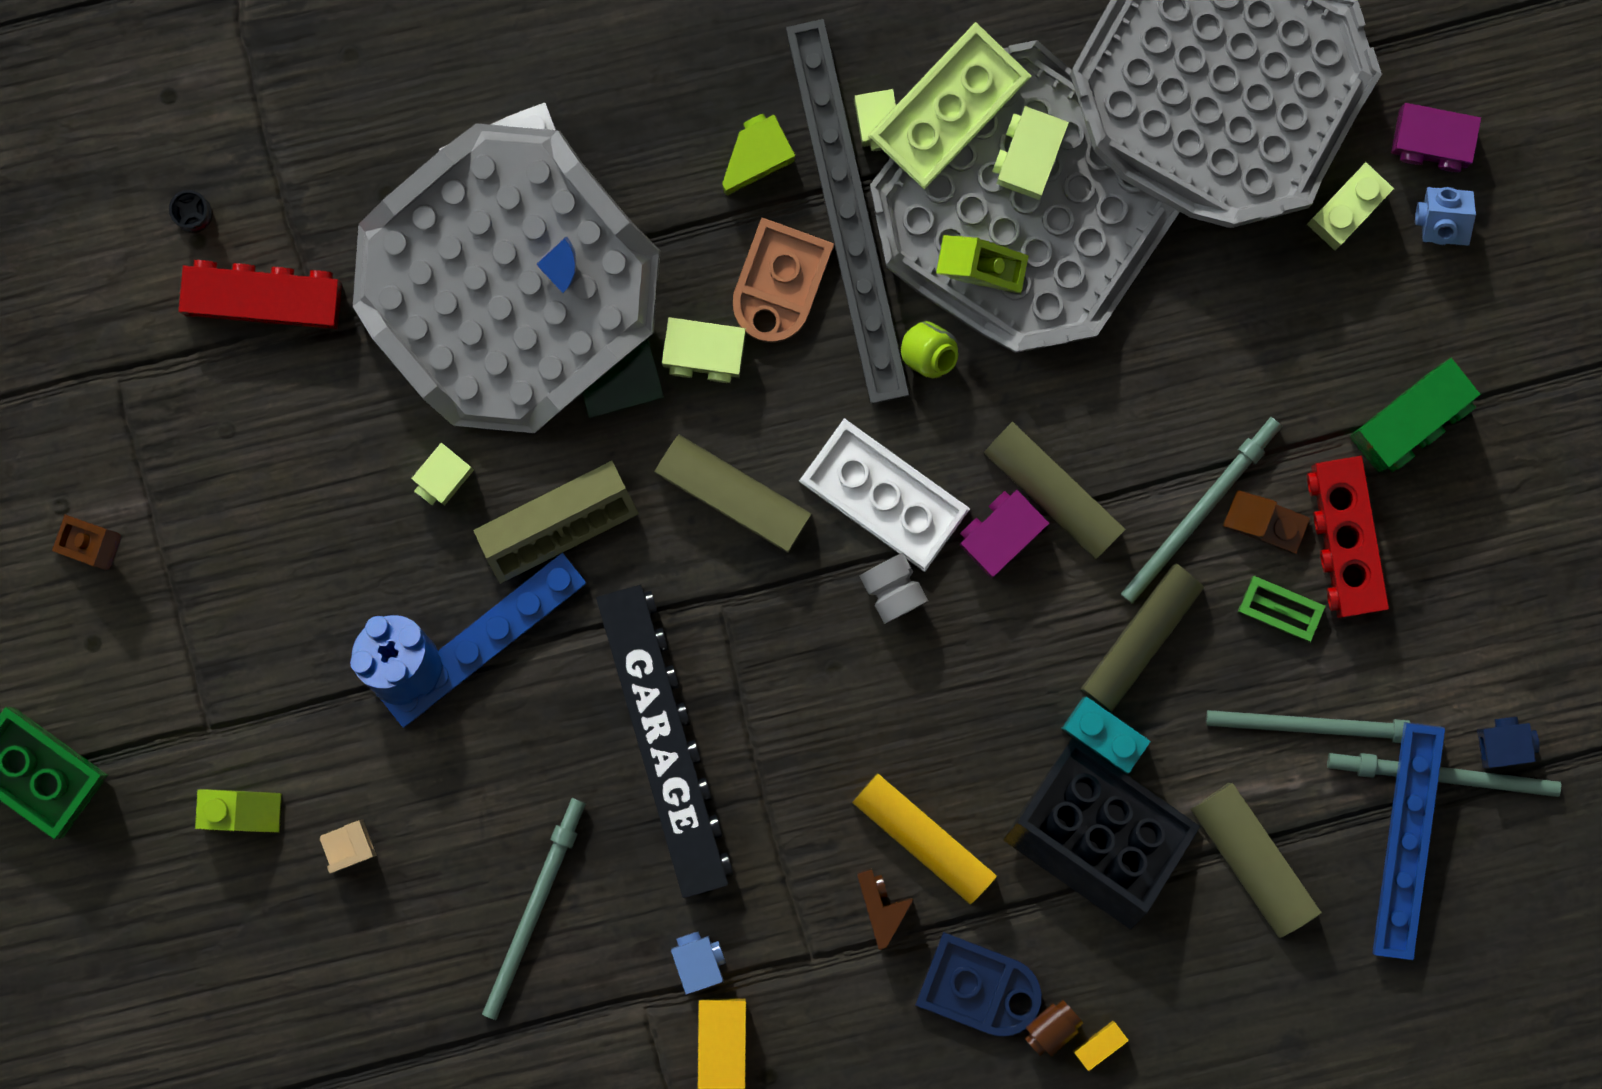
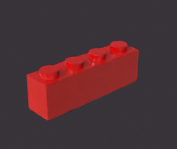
M194 260V266L183 265L178 312L184 316L338 329L342 283L338 279H333V273L328 271L310 270L309 276L294 275V269L285 267H271V273L256 272V266L250 264L233 263L232 270L217 268V262Z

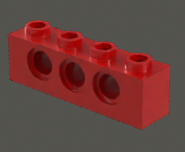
M1362 455L1313 464L1311 466L1312 473H1307V485L1310 496H1316L1319 511L1313 512L1316 533L1317 535L1323 534L1325 549L1320 550V559L1323 572H1330L1332 588H1327L1330 611H1336L1337 618L1388 610L1386 589ZM1334 489H1341L1348 495L1349 503L1345 510H1337L1331 505L1330 494ZM1341 527H1347L1355 534V543L1350 549L1341 547L1337 542L1336 535ZM1348 565L1356 566L1362 573V581L1357 587L1347 585L1343 579V572Z

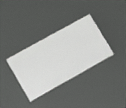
M845 418L799 480L805 487L899 554L904 553L908 561L924 572L970 510L969 507Z

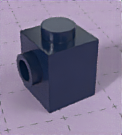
M1518 716L1494 719L1495 727L1477 729L1482 768L1535 762L1534 754L1540 751L1537 731L1531 730L1530 723L1519 724Z

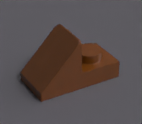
M1236 490L1223 527L1295 555L1299 549L1310 517L1279 506L1277 501Z
M64 515L52 551L97 568L109 570L121 540V535L103 527Z
M872 869L858 872L857 876L878 949H883L888 946L913 898L883 906L881 899L888 897L882 874L874 876Z

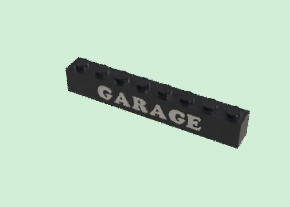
M640 584L596 597L682 897L686 898L727 886L729 884L727 877L734 875L728 853L720 854L716 839L723 837L717 815L709 817L705 802L712 800L706 777L698 779L694 764L700 763L701 760L695 740L687 742L683 727L690 725L684 702L676 704L672 689L679 688L673 665L666 667L662 652L667 651L668 646L663 629L655 630L651 618L652 614L658 613L652 591L644 592L643 586Z

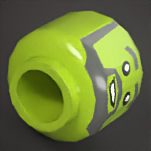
M928 321L920 322L913 326L903 338L901 345L902 360L908 367L925 377L932 379L941 377L950 372L956 365L958 360V343L950 332L937 324Z

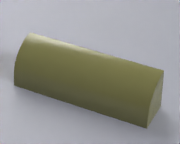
M1011 422L984 451V454L1095 560L1125 531V528L1015 423Z
M680 434L670 445L654 471L656 475L787 553L791 550L812 513Z
M610 461L473 531L486 560L501 584L639 513L613 461Z
M1178 564L1173 565L1080 690L1112 713L1204 590V586Z
M1233 783L1226 784L1191 808L1197 820L1278 938L1295 931L1322 913Z

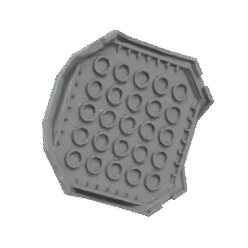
M1110 0L1071 70L1070 76L1093 149L1121 179L1190 218L1233 228L1307 209L1312 205L1322 179L1382 73L1374 48L1369 47L1364 31L1366 24L1358 0Z
M1038 40L1003 48L1031 75V78L924 190L891 158L870 184L886 267L915 291L981 335L1014 353L1097 337L1180 212L1121 179L1094 151L1070 76L1072 69L1067 67ZM1025 106L1069 122L1040 200L997 185L996 182L999 174L992 172L1000 150L1008 152L1013 138L1006 136L1013 114L1021 116ZM943 235L980 238L1029 255L1022 292L1014 293L974 285L936 274Z
M477 123L441 149L384 198L359 223L353 308L372 339L419 395L453 426L535 433L654 333L660 250L631 222L585 167L561 131ZM568 237L575 249L576 272L571 286L566 292L562 293L536 264L561 240Z

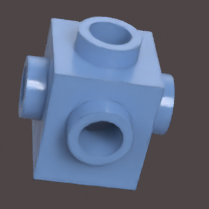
M1427 187L1424 202L1417 203L1415 224L1422 227L1423 242H1433L1440 245L1456 244L1469 246L1476 216L1474 191L1456 190L1449 187Z

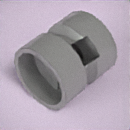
M904 553L859 575L868 594L878 597L875 607L884 624L928 602L919 582L910 580L913 570Z

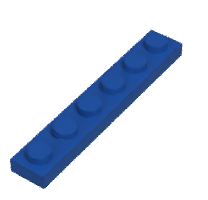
M561 553L438 650L442 663L441 673L437 683L425 696L420 694L410 700L412 703L405 705H393L383 700L381 701L400 725L405 728L587 584L567 557Z
M1404 722L1372 952L1377 956L1414 959L1445 734L1444 727Z

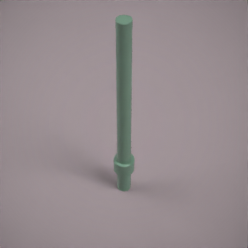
M1270 417L1252 439L1247 438L1239 447V455L1122 591L1121 595L1133 604L1250 464L1256 465L1265 454L1263 449L1282 428L1278 421Z
M1207 710L1206 726L1391 738L1392 743H1401L1404 722L1410 723V720L1394 719L1393 723L1210 710Z
M1329 753L1327 768L1357 772V775L1362 777L1374 778L1375 774L1397 777L1398 761L1377 759V755L1360 753L1359 757ZM1440 767L1438 782L1553 797H1559L1561 793V782L1447 767Z
M571 798L561 825H556L550 840L554 842L482 1015L497 1020L568 847H573L578 834L575 832V829L586 803Z

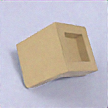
M364 820L355 821L320 836L321 844L329 862L327 866L329 874L377 856Z

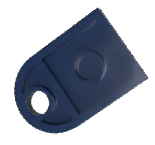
M943 932L915 1005L991 1035L1010 1036L1026 1029L1025 1027L1036 1018L1041 1006V989L1034 973L1023 963ZM1019 992L1026 993L1031 999V1008L1023 1015L1014 1014L1009 1008L1010 998Z

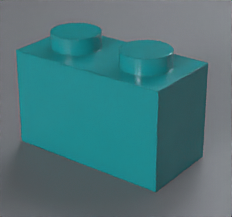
M1087 696L1081 699L1061 728L1113 766L1128 774L1151 742Z

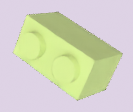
M1027 106L1024 107L1021 116L1014 113L1006 136L1013 138L1008 152L1000 150L992 171L999 174L996 184L1040 200L1069 122Z
M1365 162L1307 225L1336 250L1394 188Z
M668 317L662 365L663 367L670 368V375L692 378L694 371L708 373L707 380L730 383L731 377L740 378L746 328Z

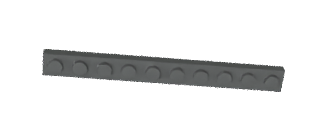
M824 19L786 27V32L870 403L875 404L909 396L825 22Z

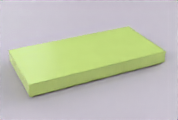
M975 22L873 129L868 137L924 190L1031 78V75Z

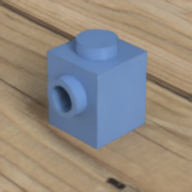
M699 931L676 939L678 946L673 947L671 952L686 994L724 981L719 966L726 962L719 941L711 943L709 935L701 938Z

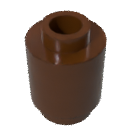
M1064 1000L1060 1001L1056 1006L1052 1003L1025 1027L1030 1032L1025 1040L1039 1056L1047 1052L1052 1057L1079 1033L1077 1029L1083 1024V1021Z

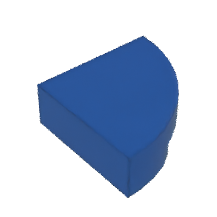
M568 237L561 240L536 264L562 293L566 292L571 286L576 272L575 249Z

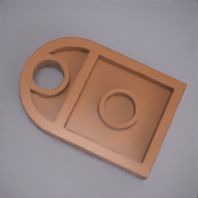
M761 217L733 295L734 315L739 326L746 328V334L758 341L776 343L793 337L801 330L810 313L834 243ZM761 311L771 312L776 318V325L769 332H760L753 324L754 317Z

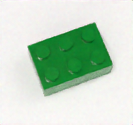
M1449 358L1350 435L1349 438L1378 473L1387 468L1392 473L1416 456L1412 452L1415 446L1419 445L1422 449L1444 434L1446 430L1442 425L1445 422L1449 421L1451 424H1454L1473 411L1476 405L1472 401L1480 395V392L1455 361Z
M5 707L0 713V801L54 840L63 839L108 777V774L15 707Z

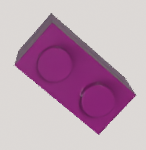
M1404 103L1399 108L1391 154L1400 155V161L1404 163L1422 165L1423 160L1438 163V168L1441 170L1461 172V168H1467L1473 163L1481 117Z
M1018 490L1011 496L1004 491L988 506L993 513L987 519L981 522L978 518H975L960 533L965 540L959 546L991 579L1049 524Z

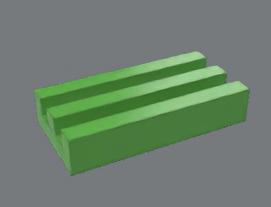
M1252 576L1250 585L1237 612L1307 642H1311L1325 605L1259 577ZM1257 587L1309 608L1314 613L1312 617H1309L1255 594ZM1251 602L1260 604L1307 624V630L1299 629L1249 606Z

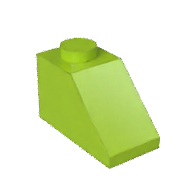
M760 114L743 124L745 129L739 132L722 183L726 196L795 162V154L775 115L766 118L764 114Z
M943 235L936 274L960 282L1021 293L1029 255L980 238Z
M198 789L195 829L280 832L282 793Z

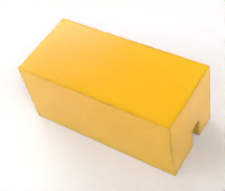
M1112 1021L1073 1050V1052L1084 1067L1090 1071L1129 1040L1118 1025Z

